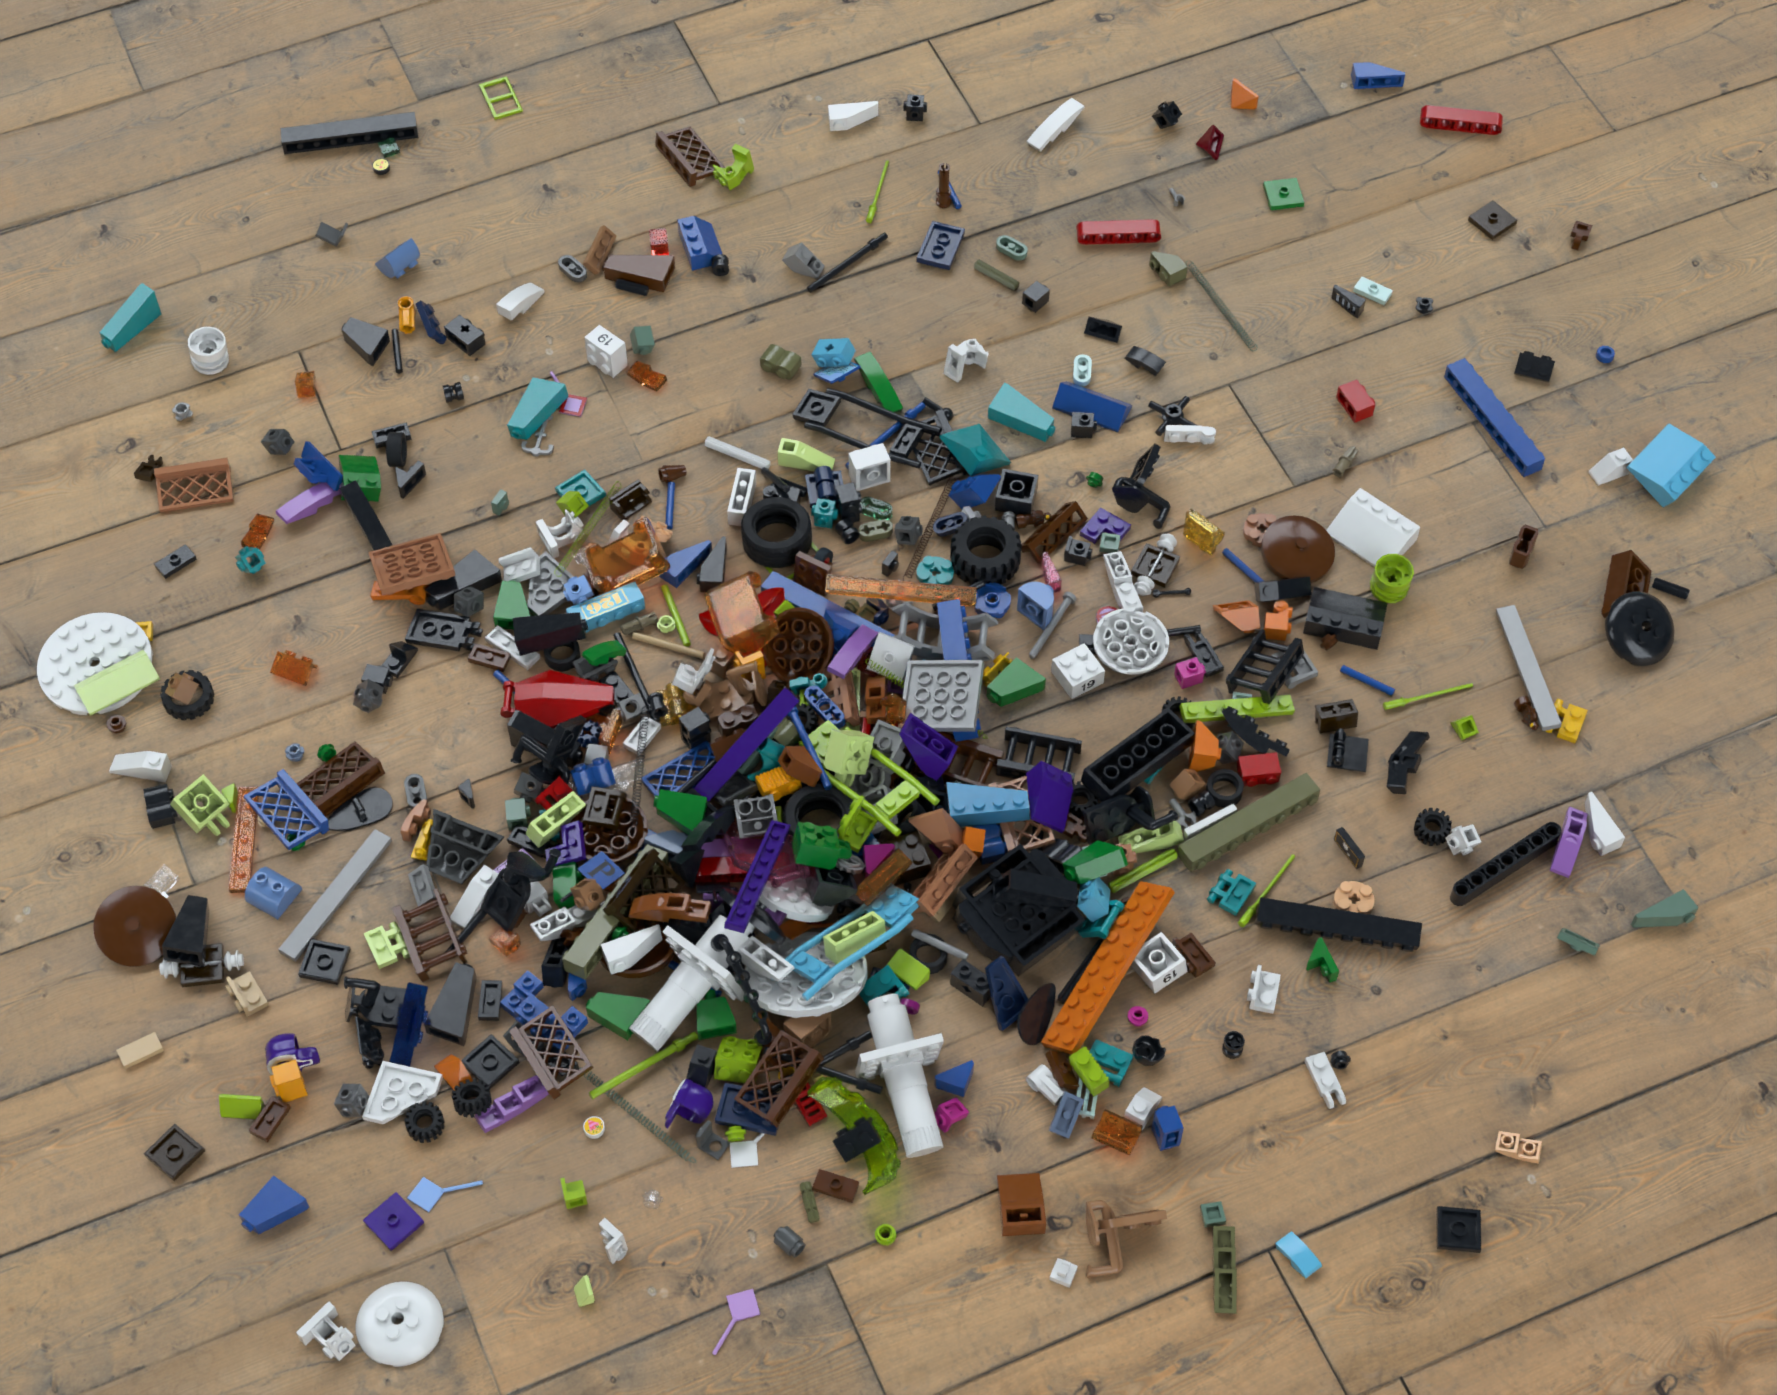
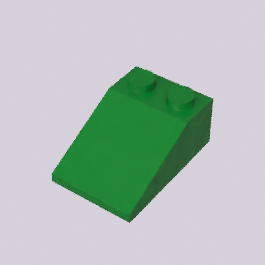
M339 455V471L343 475L340 486L343 487L356 480L367 500L378 502L381 492V479L376 457Z

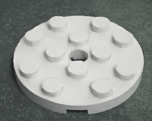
M772 871L759 899L771 911L776 912L779 910L787 914L786 918L802 922L824 921L832 914L834 906L821 907L812 903L805 878L799 877L793 872L785 874Z

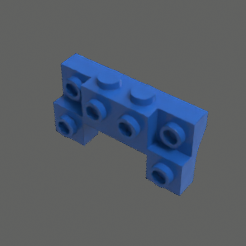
M528 970L513 984L514 989L500 1001L501 1008L513 1016L515 1021H518L521 1026L549 1008L535 997L544 988L543 982ZM573 1006L561 1016L574 1038L588 1024L587 1017ZM551 1014L548 1016L544 1024L553 1025L555 1015ZM532 1027L529 1029L533 1037H536L538 1027ZM543 1028L541 1037L549 1038L552 1029ZM556 1030L554 1039L563 1040L565 1031ZM553 1043L552 1047L560 1049L561 1044Z

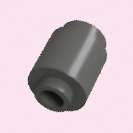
M788 1226L784 1228L779 1227L773 1235L775 1237L774 1243L787 1255H792L794 1258L800 1255L806 1246L803 1239Z

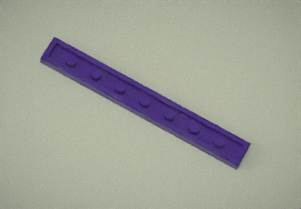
M785 687L694 789L701 796L707 797L709 802L800 700Z
M771 820L725 921V929L740 933L745 932L790 832L791 825Z

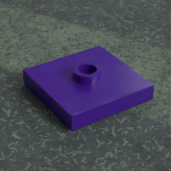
M397 1192L363 1219L366 1226L390 1251L395 1249L424 1224L423 1219Z

